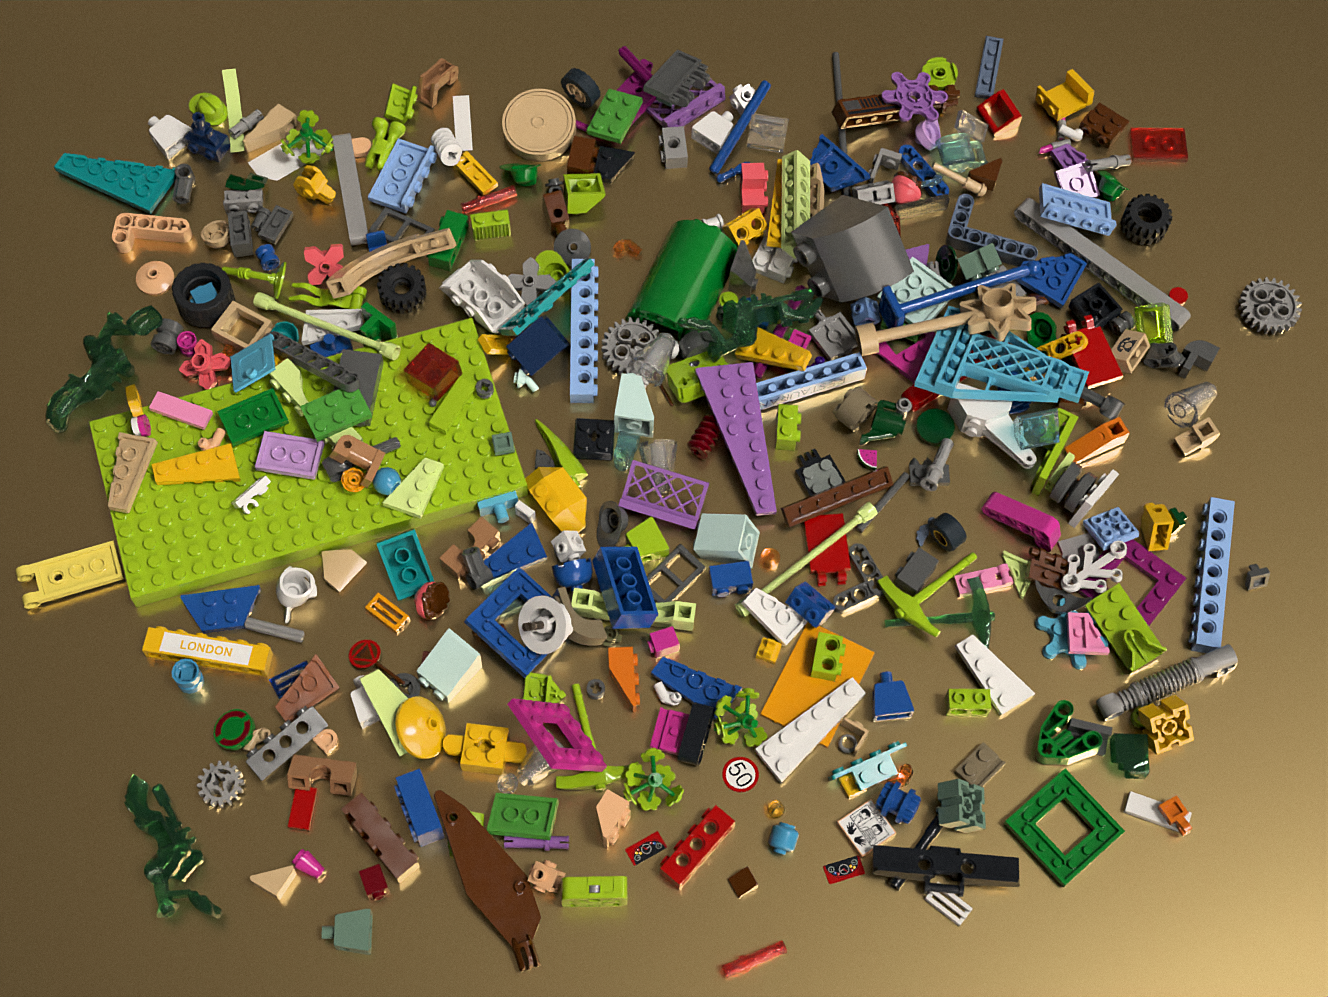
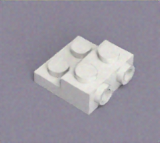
M764 237L752 260L756 273L784 284L786 278H790L792 275L793 263H797L798 260L781 248L766 246L767 238Z

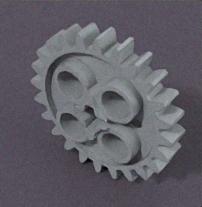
M1265 277L1264 281L1258 278L1256 282L1251 281L1250 285H1246L1242 291L1241 298L1238 301L1241 305L1238 309L1243 310L1241 316H1247L1245 323L1251 321V328L1254 326L1258 327L1257 332L1264 329V333L1267 334L1271 330V333L1275 335L1278 330L1282 334L1284 330L1289 331L1291 326L1294 327L1300 318L1299 314L1302 309L1299 307L1302 302L1297 301L1300 296L1293 295L1295 289L1289 290L1290 284L1283 286V280L1276 283L1275 278L1272 281H1269L1268 277Z
M629 317V322L627 323L622 319L621 325L614 322V328L609 326L608 332L604 333L605 339H602V345L604 346H602L601 352H604L603 359H608L606 365L613 364L612 371L618 368L619 375L623 371L626 374L634 373L637 375V373H640L641 376H644L645 370L651 373V367L657 368V362H661L660 356H663L664 352L662 350L664 343H661L662 336H657L659 330L652 331L653 324L646 326V320L641 324L639 318L636 319V322H633L632 318ZM626 335V336H628L629 338H628V339H623V338H621V336ZM640 339H646L648 342L643 343ZM623 352V353H625L626 355H625V356H619L617 353ZM643 356L645 359L639 360L636 357Z

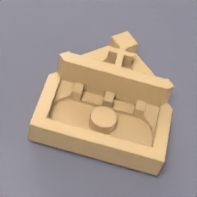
M352 549L321 551L322 577L338 593L367 563Z

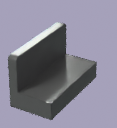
M1071 718L1067 723L1066 729L1072 733L1071 735L1074 739L1064 747L1066 748L1085 733L1096 731L1102 736L1103 741L1098 753L1095 755L1104 756L1106 754L1107 741L1112 735L1113 727ZM1087 741L1090 746H1096L1094 741Z

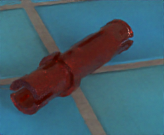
M514 185L483 196L478 195L475 199L462 202V211L464 214L478 209L483 210L486 206L516 197V189Z
M780 940L745 956L743 954L739 956V959L722 965V969L728 979L733 975L743 971L748 972L754 966L786 954L787 949L784 942Z

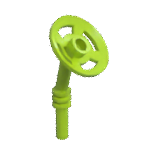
M283 262L277 272L271 274L252 271L250 268L244 267L231 268L224 266L222 270L227 275H234L242 279L253 278L269 281V284H273L275 299H278L287 262Z

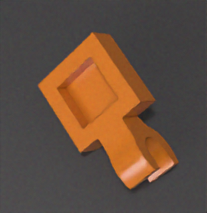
M1177 795L1158 806L1159 811L1168 824L1176 823L1177 829L1182 836L1190 833V830L1193 829L1185 819L1189 812Z

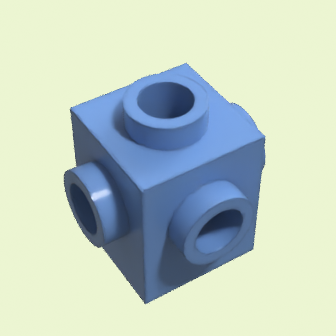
M863 297L851 304V315L854 325L858 326L872 322L875 325L881 322L877 301Z

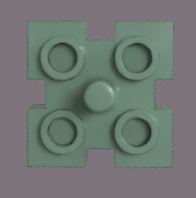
M993 243L957 259L965 279H970V281L990 276L989 274L999 270V265L1002 264Z
M961 779L938 783L937 797L942 803V806L936 807L939 825L947 828L955 827L956 831L963 833L986 829L985 812H982V805L985 804L984 787L975 784L969 785V782Z

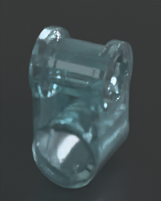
M620 431L614 450V466L618 470L625 471L630 468L638 449L640 435Z

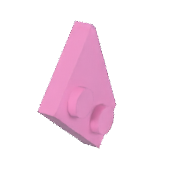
M1067 613L1068 654L1108 655L1110 653L1108 646L1105 647L1100 638V632L1093 625V620L1089 613Z

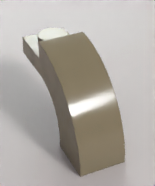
M557 588L552 598L565 606L573 627V632L567 638L582 645H602L607 639V635L601 619L588 620L579 616L571 605L566 588Z

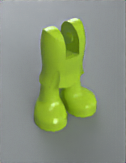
M374 117L372 127L376 133L366 156L365 167L372 169L376 157H378L377 170L381 171L397 139L405 134L406 127L397 121L391 122L389 127L385 119ZM388 131H389L388 138H387V140H385L384 138H385V136L387 135V133H388Z

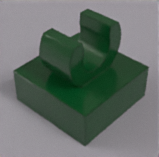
M1176 507L1168 510L1174 521L1171 535L1176 534L1186 524L1184 520L1188 518L1184 511L1179 513Z

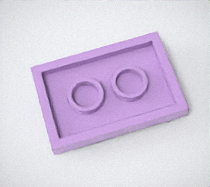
M264 431L255 469L315 480L324 448V441L317 442L316 439Z

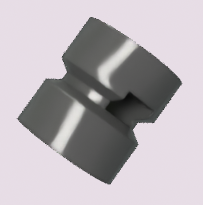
M163 318L159 321L156 329L157 334H154L150 345L160 353L172 355L178 346L177 337L184 331V327L174 320Z

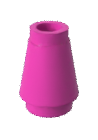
M301 849L292 861L296 869L316 879L325 870L308 850Z

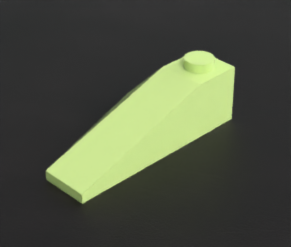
M377 669L359 679L396 753L402 756L407 751L398 738L395 720L399 706L408 698Z

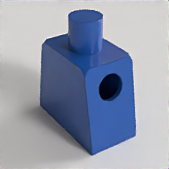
M890 671L880 673L881 683L874 684L872 689L873 722L911 718L914 713V707L904 681H893L892 672Z

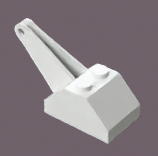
M958 383L956 387L957 389L981 390ZM950 399L947 410L961 432L971 437L976 436L980 438L985 435L1025 469H1031L1036 462L1035 454L1008 415L1013 401Z

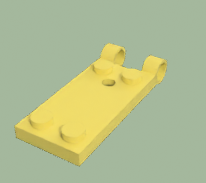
M114 541L30 565H23L15 570L17 580L20 582L29 581L36 576L39 591L30 592L22 596L23 605L26 609L36 608L41 603L124 579ZM57 575L62 576V579L60 581L55 580V577Z

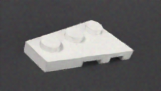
M362 309L306 310V314L351 332L360 330L359 328L363 325ZM304 321L301 342L305 346L322 341L326 334H332L334 337L340 335Z
M1112 470L1108 475L1105 473L1097 482L1100 485L1098 486L1095 483L1088 492L1090 496L1086 494L1079 502L1081 507L1069 521V525L1073 528L1078 525L1081 519L1114 482L1119 473Z
M758 588L753 589L741 602L783 647L808 622L790 606H786L775 597Z

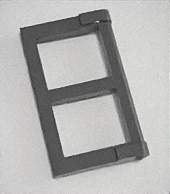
M386 207L369 229V233L379 231L378 229L387 216H391L404 223L394 237L385 233L386 240L389 242L401 239L409 225L425 231V234L435 232L434 228Z
M679 544L647 576L648 582H650L662 571L679 586L666 600L651 588L654 601L657 603L672 602L706 569L682 544ZM679 553L697 568L684 582L666 567Z

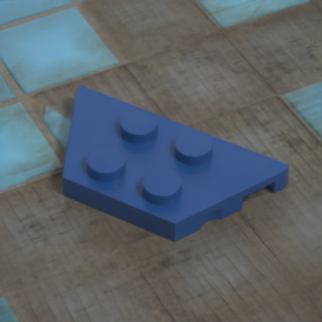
M823 134L820 135L817 148L813 150L810 165L815 163L820 165L823 184L831 192L871 178L866 170Z
M260 585L186 594L180 595V598L203 634L245 628V621L254 608V602L257 595L261 592Z

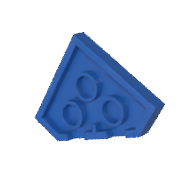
M1072 253L1064 254V256L1041 258L1037 260L1041 266V270L1037 275H1028L1015 281L1036 294L1045 297L1057 307L1062 308L1087 265V262ZM1023 261L1020 266L1026 265L1029 261Z

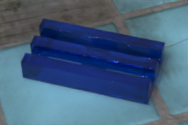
M307 660L269 679L279 699L284 696L291 687L290 684L294 683L300 674L278 685L276 683L305 669L308 665Z

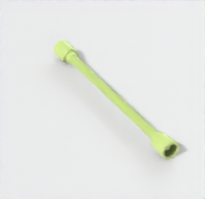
M258 292L254 297V306L260 309L276 310L370 346L379 351V354L392 360H396L400 355L401 347L394 343L374 341L279 304L275 301V298Z
M870 502L865 503L855 513L856 515L851 521L847 522V524L819 544L818 547L814 548V550L798 560L784 573L776 577V579L762 588L761 591L767 594L772 592V590L794 575V573L855 526L861 523L864 524L878 514L876 508ZM741 599L735 604V608L745 618L750 612L741 604L744 600Z

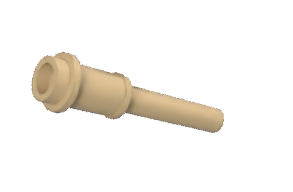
M936 162L931 167V169L962 184L963 188L975 193L977 197H982L987 190L984 183L980 184L970 179V177L964 178Z

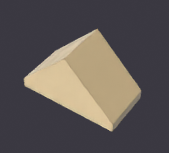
M291 865L252 875L250 880L254 886L280 901L297 873L294 866Z

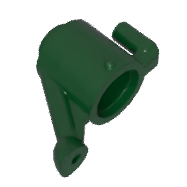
M880 400L878 402L870 432L861 435L860 446L865 445L869 441L896 438L897 434L902 435L906 420L902 419L903 414L894 412L897 410L896 403L887 400Z

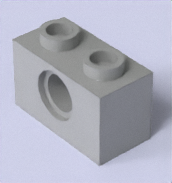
M684 126L662 128V135H659V147L663 146L660 156L661 162H665V169L687 168L688 154Z

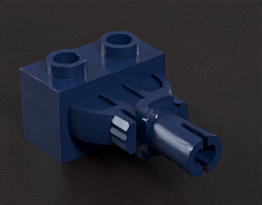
M195 112L192 115L193 123L191 129L184 138L187 148L193 153L204 155L208 160H215L220 163L230 148L228 135L214 130L210 127L211 124L205 121L203 113Z

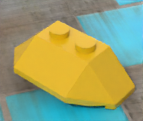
M538 467L525 478L530 493L561 531H577L579 533L586 527L587 497L563 467Z

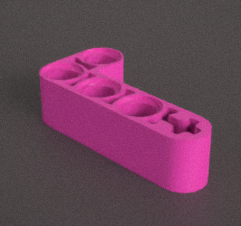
M992 492L981 508L982 512L988 517L1033 536L1036 546L1045 549L1046 552H1050L1061 537L1060 524L1057 519L1000 493Z

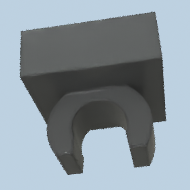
M1257 564L1249 565L1251 571L1247 572L1245 583L1247 589L1253 590L1266 587L1270 577L1268 568L1260 569Z

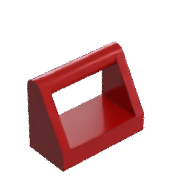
M1004 89L993 94L976 108L994 136L1019 127L1022 115ZM997 105L1007 122L997 127L987 112V108Z

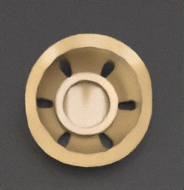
M216 220L207 224L201 232L203 241L208 246L216 249L226 246L230 242L228 223L223 220Z

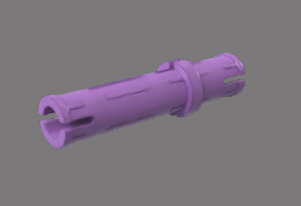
M504 836L505 841H513L504 842V848H543L545 851H550V849L569 850V843H560L569 842V836H551L550 840Z

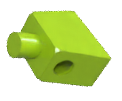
M653 517L648 518L626 533L627 545L623 547H637L642 563L661 559L669 555V546Z

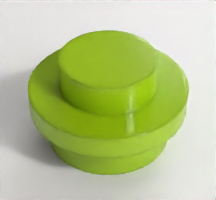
M724 292L720 295L719 304L720 306L727 305L734 309L738 304V297L733 292Z

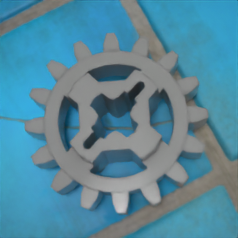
M218 761L217 766L210 763L211 769L203 768L205 775L198 776L202 782L197 784V788L201 789L198 793L200 797H204L203 800L206 804L211 801L212 807L219 803V806L223 808L226 802L231 806L233 798L237 801L239 800L237 793L244 792L240 787L245 785L244 780L240 779L243 777L241 771L237 772L238 768L236 765L231 768V764L228 761L225 766H223L221 761ZM218 778L222 781L224 790L219 787Z

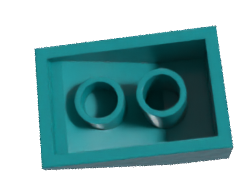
M414 528L376 542L398 601L415 595L417 590L425 583L435 582Z

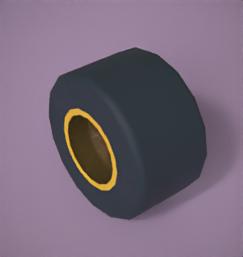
M942 513L929 524V531L934 540L949 552L954 551L966 541L967 536L964 528L948 513Z

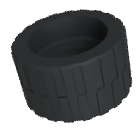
M195 263L189 267L187 266L177 274L173 281L172 295L179 314L183 317L184 321L192 326L201 328L214 326L231 302L235 301V295L227 273L221 267L212 263ZM212 282L214 288L220 290L218 295L209 302L197 304L188 301L191 295L190 291L198 286Z

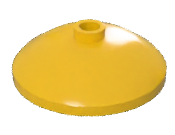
M415 696L405 700L399 706L395 720L396 732L402 746L409 754L416 758L429 759L435 757L442 750L443 740L446 737V725L441 712L434 703L424 697Z

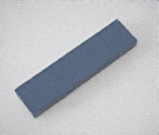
M986 36L974 97L988 99L994 94L1004 40L1002 38Z

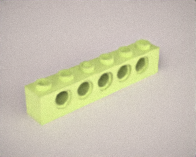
M798 150L782 156L781 249L794 259L796 257L793 249L797 244L791 232L810 219V160Z

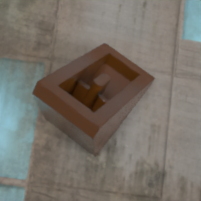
M999 158L970 170L967 177L980 184L984 183L987 190L993 191L1003 160Z

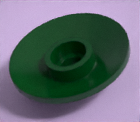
M943 245L939 248L935 261L939 262L940 276L950 283L957 273L958 260L955 250L950 245Z

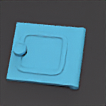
M271 333L230 357L235 393L276 370L272 343L274 336Z

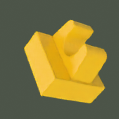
M763 637L756 658L775 665L782 644L773 639Z

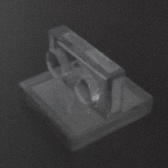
M756 113L752 114L747 147L783 153L789 119Z

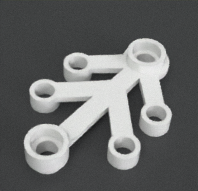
M1114 541L1110 546V552L1093 564L1092 561L1093 556L1096 554V547L1091 543L1086 544L1083 548L1085 555L1083 570L1076 574L1077 567L1080 565V557L1076 554H1071L1068 557V574L1062 578L1061 587L1066 592H1076L1080 588L1095 589L1097 593H1104L1107 590L1105 580L1089 581L1084 579L1087 577L1110 578L1113 582H1120L1123 578V573L1120 569L1106 570L1101 568L1115 558H1123L1127 554L1126 544L1123 541Z

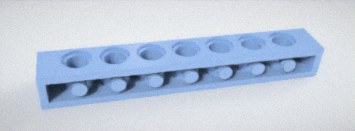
M572 259V269L584 259ZM595 265L591 268L592 271L589 274L578 279L577 283L571 287L570 403H594V396L598 394V384H594V379H598V367H594V362H598V350H594V344H598V333H594V328H598V316H594V311H598V299H594V294H598V283H595V278H598V266ZM581 363H587L588 365L582 366V365H580V364H581ZM581 380H587L588 382H586V383H581L580 381H581Z
M1211 497L1207 503H1204L1202 508V515H1205L1200 527V533H1203V536L1198 545L1201 556L1198 558L1196 568L1199 569V575L1196 576L1194 584L1197 587V594L1193 597L1195 612L1191 616L1193 631L1189 635V643H1192L1191 651L1207 654L1221 648L1235 501ZM1213 518L1218 519L1220 523L1215 522ZM1211 536L1216 537L1218 541L1213 540ZM1209 554H1213L1216 557V559L1210 557ZM1207 572L1212 573L1215 577L1209 576ZM1206 590L1210 591L1213 596L1208 595ZM1204 609H1208L1211 614H1207ZM1202 627L1207 628L1209 633L1204 632Z

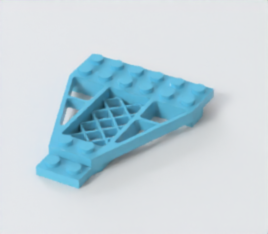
M948 306L944 317L959 314L960 309ZM968 324L937 331L914 386L955 399L1057 403L1060 397L1078 403L1089 372L1045 355L1010 331L1005 337V342L979 333L969 334ZM991 355L993 359L987 360L985 356ZM979 358L981 362L975 363L973 360ZM1010 361L1012 365L1006 366L1004 362ZM997 364L1000 367L998 369H993L992 365ZM1029 367L1031 371L1025 372L1023 368ZM1016 370L1019 374L1012 375L1011 371ZM962 376L987 383L985 390L956 388ZM1035 376L1037 380L1032 382L1030 377ZM992 385H995L1010 391H993L989 389Z

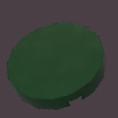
M937 408L928 409L922 412L917 419L915 426L916 434L924 443H929L931 446H940L942 439H951L955 430L954 420L944 410Z

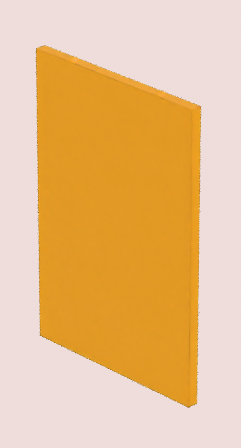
M807 622L760 715L786 727L852 677L860 684L875 652L843 637L842 644H846L844 656H840L839 663H843L841 675L836 676L835 682L810 677L819 632L833 635L838 634L821 626L815 628ZM826 645L828 650H835L833 645ZM830 664L822 665L826 670L832 669ZM840 722L818 744L828 748Z

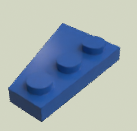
M531 523L485 559L484 563L491 570L493 580L513 573L518 567L524 569L547 560V555L533 523Z

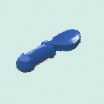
M741 164L737 165L734 169L731 168L729 171L719 174L716 178L717 182L723 183L725 180L735 177L736 174H741Z

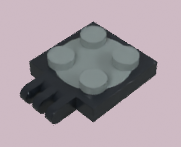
M814 448L811 450L813 457L808 451L804 453L806 460L802 455L797 456L802 467L795 470V475L808 497L846 482L830 454L821 458Z

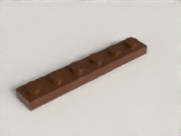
M883 466L782 507L781 511L786 526L792 527L894 485L888 466Z

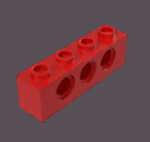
M717 805L712 809L708 808L701 816L703 820L698 825L695 823L687 832L689 836L684 841L681 839L674 847L675 852L670 857L667 855L660 863V874L678 890L681 889L735 826V820ZM712 826L715 829V833L707 834L704 828ZM692 842H699L702 848L694 850L690 844ZM678 858H685L688 864L680 866L676 860Z

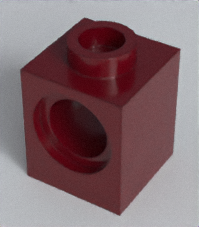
M380 864L359 871L369 900L377 901L386 897L387 893H390Z

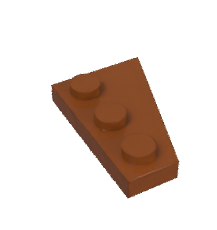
M317 654L314 655L275 706L285 722L297 718L296 713L305 705L307 708L314 706L339 689V686Z

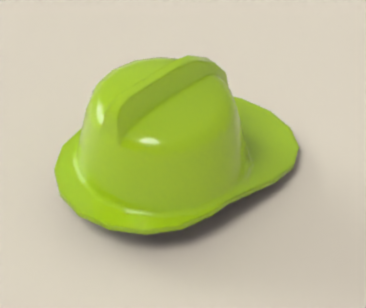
M199 93L193 96L189 102L190 111L193 114L195 112L203 113L205 121L209 122L211 126L219 125L227 119V107L217 96L211 93Z
M543 251L535 259L539 264L538 275L549 274L556 282L570 271L563 258L555 251Z

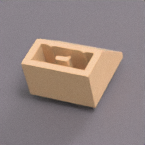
M608 789L596 806V819L603 847L606 849L610 844H615L620 835L618 833L620 827H625L631 817L629 815L631 812L629 810L630 802Z

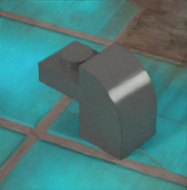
M713 327L699 333L695 329L687 333L679 342V355L681 359L684 360L720 347L721 340L715 328Z
M1196 340L1190 342L1181 353L1184 356V361L1179 366L1181 371L1178 376L1185 379L1193 365L1208 371L1220 348L1207 341Z

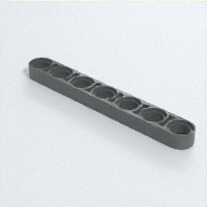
M272 331L264 335L265 337L271 333L274 339H277L272 342L273 351L277 355L285 359L288 358L292 363L344 391L353 392L360 388L359 377L353 371L279 332Z

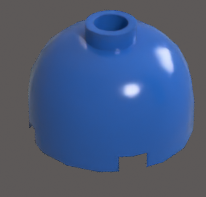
M591 558L565 562L562 566H558V564L552 566L555 581L561 587L570 588L571 592L574 591V588L583 589L582 585L588 583L592 577L593 567Z

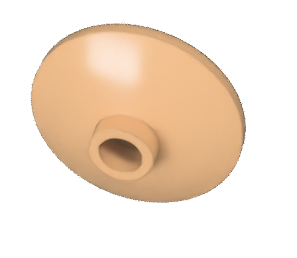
M152 261L144 264L136 274L138 288L149 295H159L166 292L174 281L172 268L161 261Z

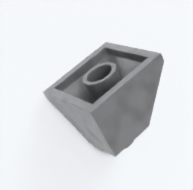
M741 240L730 270L728 290L750 296L752 290H756L758 279H755L756 269L744 240Z

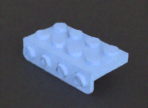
M398 138L368 195V201L407 213L409 207L412 208L416 193L421 191L424 178H427L429 175L431 164H434L437 159L435 146L430 145L428 149Z
M1044 183L1040 185V217L1110 236L1116 227V221L1111 219L1110 202Z

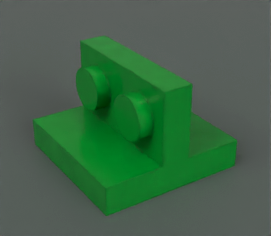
M368 302L361 306L365 322L359 328L362 336L377 342H381L382 338L385 341L398 338L395 322Z

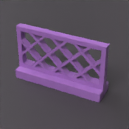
M711 79L706 83V86L712 87L710 90H689L699 97L692 100V102L690 101L687 107L674 109L675 105L673 104L671 109L662 108L663 103L655 100L653 103L659 104V108H651L649 106L646 112L664 128L685 126L726 100L725 87L721 83L716 84ZM661 113L670 114L664 119L660 117Z
M633 460L618 506L696 529L709 482ZM636 465L644 467L647 473L646 476L637 480L634 474ZM661 472L667 481L656 485L651 475ZM649 477L654 488L644 492L639 482ZM680 478L684 482L685 487L675 491L670 481ZM668 483L673 493L663 498L658 488ZM696 483L703 485L702 494L694 497L689 487ZM637 484L642 494L637 497L628 496L629 488ZM687 488L692 499L682 504L677 493ZM656 490L661 500L651 503L646 494ZM675 495L680 506L674 509L668 508L665 500ZM694 501L697 507L695 516L687 514L684 508L685 505Z

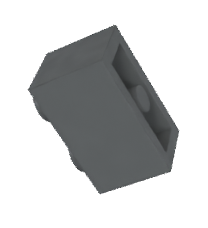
M920 547L915 553L912 551L909 554L905 567L900 566L894 575L896 577L894 585L912 597L921 590L939 563L938 559Z

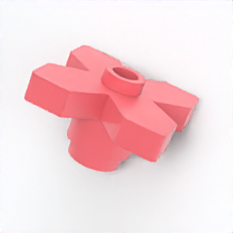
M332 244L328 250L320 251L316 246L304 248L305 261L314 265L308 271L309 284L319 285L327 275L331 277L343 268V266L338 264L344 257L342 244Z
M200 339L194 347L195 354L192 359L184 361L179 371L189 378L199 375V385L207 390L214 388L217 384L215 371L227 370L231 364V359L223 353L213 355L212 346Z

